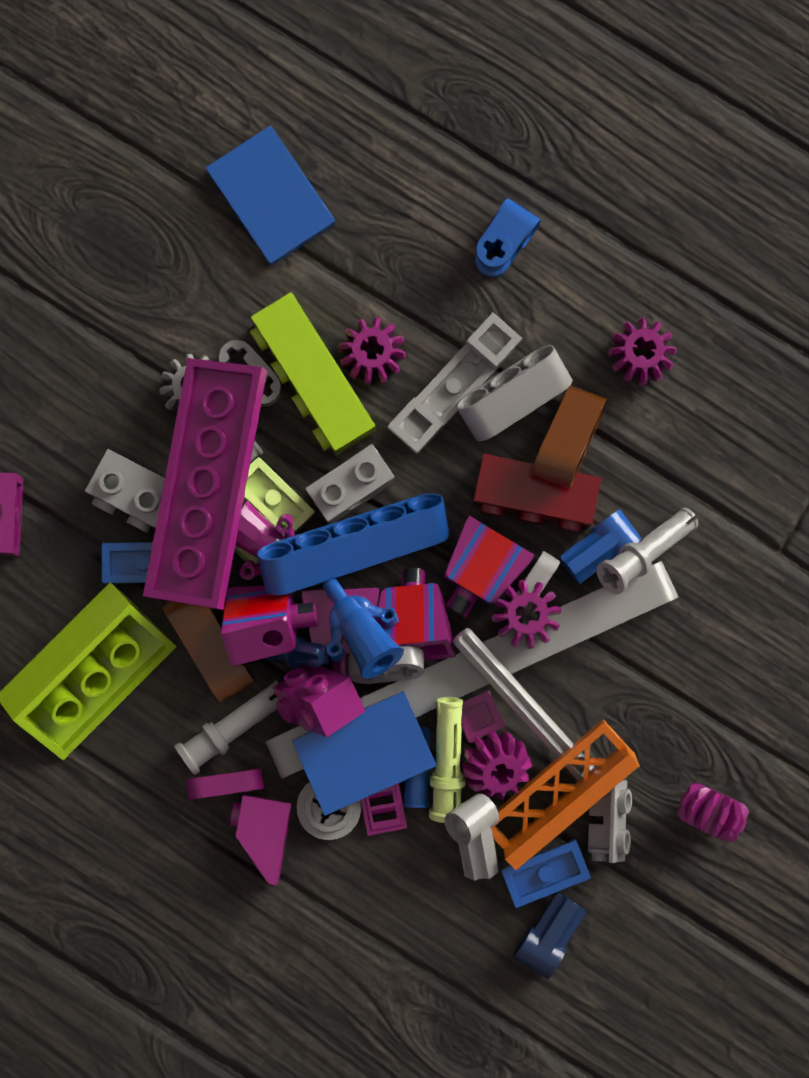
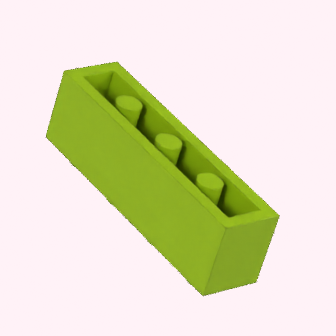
M292 292L251 316L255 326L250 331L253 339L261 351L269 348L276 360L270 364L282 384L289 381L297 394L291 397L303 418L310 414L317 428L312 432L324 451L331 448L335 456L376 432L374 422Z

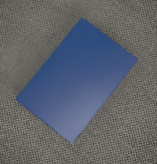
M271 125L206 167L208 174L270 266L278 263L336 225L335 219Z
M404 690L365 707L364 713L327 738L310 731L292 739V743L324 816L437 766Z

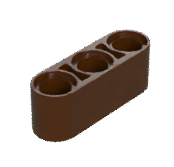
M571 385L568 387L539 450L532 475L569 489L571 488L600 423L607 398Z
M166 601L161 604L167 618L220 703L255 683L245 663L234 666L230 665L221 636L222 625L211 608Z

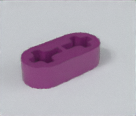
M262 768L186 779L188 800L264 788Z

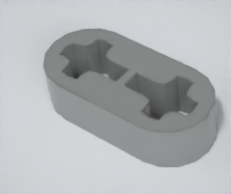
M232 340L224 344L219 353V362L230 363L231 359L228 354L233 350L238 354L245 351L247 353L244 356L246 364L266 369L265 382L268 380L273 381L270 386L272 394L268 397L263 394L261 407L271 406L276 403L280 398L282 388L280 380L273 370L246 342Z
M544 551L525 579L528 585V593H532L536 582L543 584V590L561 561ZM527 604L523 609H516V616H521L518 619L520 623L532 605Z
M400 646L404 649V655L399 662L384 673L369 679L361 677L359 667L351 653L348 657V676L353 682L361 684L416 679L424 674V651L415 646Z

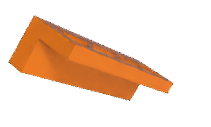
M604 719L522 787L518 794L515 793L497 809L499 813L498 823L506 816L522 817V829L509 840L496 826L492 827L493 839L503 848L505 860L515 870L519 869L639 767L635 753ZM604 733L615 745L616 749L606 758L590 757V744ZM584 750V757H576ZM567 764L583 765L582 778L575 784L559 783L560 770ZM589 765H595V767L588 772ZM554 776L553 783H546ZM536 790L553 791L552 804L545 810L528 809L529 796ZM558 791L565 792L558 798ZM523 802V809H517L516 807ZM528 817H535L527 824Z

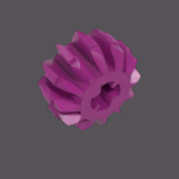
M375 317L372 321V328L368 329L366 322L360 319L357 321L360 333L347 328L345 336L351 342L339 343V351L349 354L340 360L342 367L355 365L350 372V378L353 380L364 372L365 385H371L372 374H378L379 381L382 384L387 383L385 370L387 369L392 374L397 375L400 372V367L394 361H402L406 358V352L396 349L404 344L403 336L390 338L395 331V325L392 323L388 324L382 331L380 330V318ZM369 344H377L378 351L383 354L380 356L376 353V359L370 360L367 359V352L362 349L365 347L369 350Z
M639 318L636 326L637 330L627 321L622 325L624 334L616 332L613 334L611 340L618 347L610 348L608 356L621 358L612 366L614 372H618L623 368L628 370L624 375L623 381L629 383L634 374L638 375L639 386H645L648 374L652 380L659 382L663 378L661 370L670 371L672 369L673 363L666 357L674 356L677 349L673 346H664V344L671 340L673 335L671 332H666L659 336L657 332L661 327L660 322L655 321L651 329H647L645 318ZM638 346L641 349L646 347L650 349L647 359L643 355L639 357L634 355Z
M520 580L518 584L520 595H517L514 589L507 585L503 591L511 602L509 603L500 598H496L494 601L496 607L504 609L506 612L493 615L492 621L496 623L506 621L507 626L501 628L498 631V635L502 638L512 630L515 633L510 643L512 647H517L521 636H525L527 649H533L535 647L533 634L535 633L540 641L546 644L550 641V638L543 627L557 631L560 627L557 622L549 620L548 616L560 614L562 612L561 607L547 608L546 605L556 595L551 591L543 599L538 595L543 587L541 582H536L532 593H528L526 580ZM527 604H530L535 608L532 613H537V620H530L526 625H523L518 621L521 616H516V609H523Z
M490 730L486 740L482 741V739L475 737L474 743L476 747L464 749V756L467 761L461 764L462 772L467 778L466 782L471 790L479 791L480 794H484L489 798L495 794L497 798L503 801L506 791L511 790L518 794V782H529V775L526 770L531 768L532 765L531 759L526 752L527 748L521 740L514 739L512 734L506 730L499 737L496 732Z
M699 783L690 784L679 802L680 806L677 814L681 821L721 840L735 842L740 832L742 833L746 826V819L749 814L746 805Z

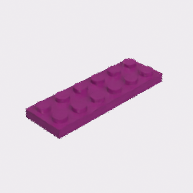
M187 358L143 596L220 610L224 609L266 381V369L257 366Z

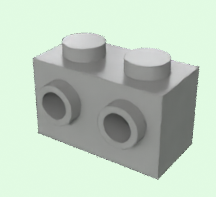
M107 449L85 492L94 497L91 504L111 515H113L115 509H118L129 515L126 521L128 524L148 533L151 527L156 528L165 478Z

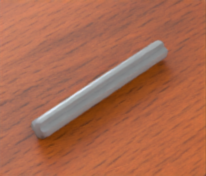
M466 628L454 638L455 646L557 758L573 745V742L471 629ZM581 752L576 757H584V755ZM567 764L565 766L578 781L582 778L583 765ZM589 765L588 772L594 768L593 765Z

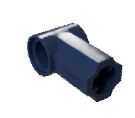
M556 892L535 927H530L513 954V958L545 979H549L562 961L566 952L565 946L581 923L587 910L561 893Z

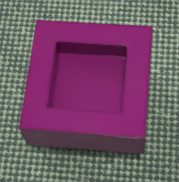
M489 690L463 702L461 727L468 743L474 742L475 737L482 738L487 736L490 730L495 732L506 727Z

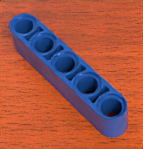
M434 493L418 495L263 546L259 549L257 555L266 592L271 595L292 593L444 542L450 535L444 500L441 495Z

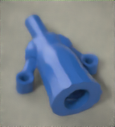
M336 578L326 581L322 587L334 604L329 615L332 637L331 642L327 646V653L331 660L337 662L345 657L346 652L341 644L343 636L356 660L361 677L365 679L374 678L398 663L404 655V649L385 632L374 618L381 619L385 627L391 628L399 622L395 609L391 607L383 609L371 605L369 600L361 596H347Z

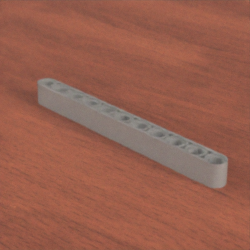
M660 561L653 564L646 575L642 577L636 576L628 583L627 589L620 594H613L603 587L561 606L562 612L560 614L548 616L549 620L555 621L560 625L559 629L554 631L543 627L550 638V641L546 644L541 642L535 633L533 634L535 640V647L533 649H527L525 636H521L517 647H512L510 643L515 634L512 630L502 638L498 635L482 643L512 674L672 601L679 596L663 562ZM460 652L454 658H447L425 668L424 674L416 679L397 681L360 698L365 708L404 690L415 717H418L437 708L438 698H460L490 683ZM301 726L265 742L281 778L304 769L292 743V739L310 732Z

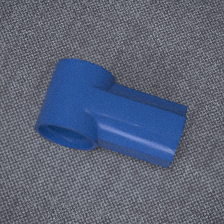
M620 509L592 529L593 533L582 541L577 542L559 557L566 570L578 584H581L596 573L597 566L601 562L612 560L616 557L622 546L632 542L638 543L642 540Z

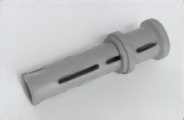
M681 508L638 543L632 542L622 546L616 557L612 560H604L597 566V576L601 584L613 594L624 592L632 579L636 576L642 577L650 571L652 561L687 534L697 529L698 519H694L689 524L686 523L695 514L688 508Z
M276 680L215 725L212 722L209 724L205 723L202 726L203 730L184 744L179 742L174 745L194 775L200 772L199 767L215 755L219 753L221 755L226 754L230 748L228 744L277 710V697L269 700L275 695L272 687L278 684Z

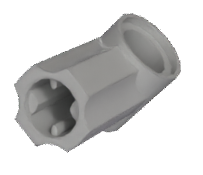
M478 793L450 811L444 818L448 833L459 845L464 875L474 881L483 878L489 879L498 873V860L492 827L498 823L499 813L489 797Z

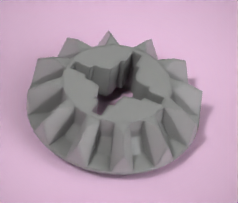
M310 782L304 786L297 801V815L301 825L308 833L319 839L334 840L352 831L360 818V800L341 808L340 811L345 812V816L331 814L322 824L320 821L323 811L317 803L313 802V799H317Z

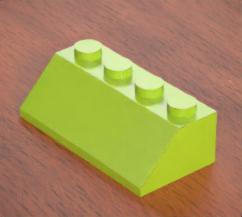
M110 582L0 691V703L15 723L64 760L177 646L129 598Z

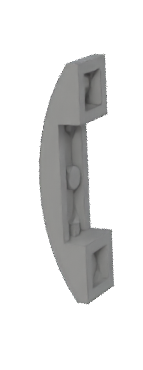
M492 313L469 337L462 349L424 390L406 405L387 428L416 454L420 452L459 412L456 407L457 403L465 395L484 384L521 342L522 337L496 314Z

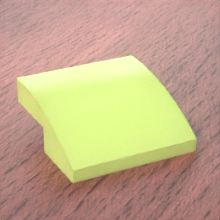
M260 457L250 464L243 504L248 500L259 513L275 526L282 514L291 515L294 520L293 531L296 534L314 515L315 511ZM235 545L234 551L245 562L252 560L256 564L259 563L258 558Z

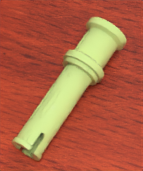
M441 697L437 699V766L432 776H430V786L434 787L433 807L429 809V818L441 823H445L444 818L446 814L461 805V788L466 783L464 774L460 772L463 700L457 697Z

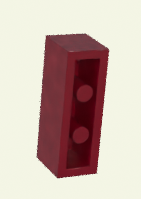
M483 454L473 505L481 506L480 513L495 517H503L504 511L520 514L519 521L535 525H542L543 519L559 522L558 529L574 533H581L582 527L590 528L593 524L601 477L577 473L569 489L532 475L534 467L532 463Z

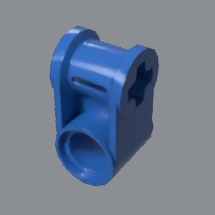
M507 198L496 212L490 226L477 244L475 265L478 271L487 277L503 275L520 250L528 244L539 227L541 219ZM495 250L500 252V258L497 256L492 260L486 258L487 253L492 254Z

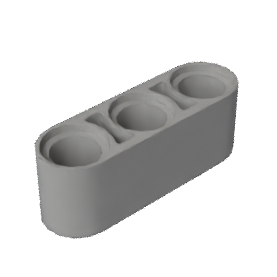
M548 345L530 353L465 395L457 403L456 407L475 440L484 441L497 435L562 393L572 384L573 380L554 346Z

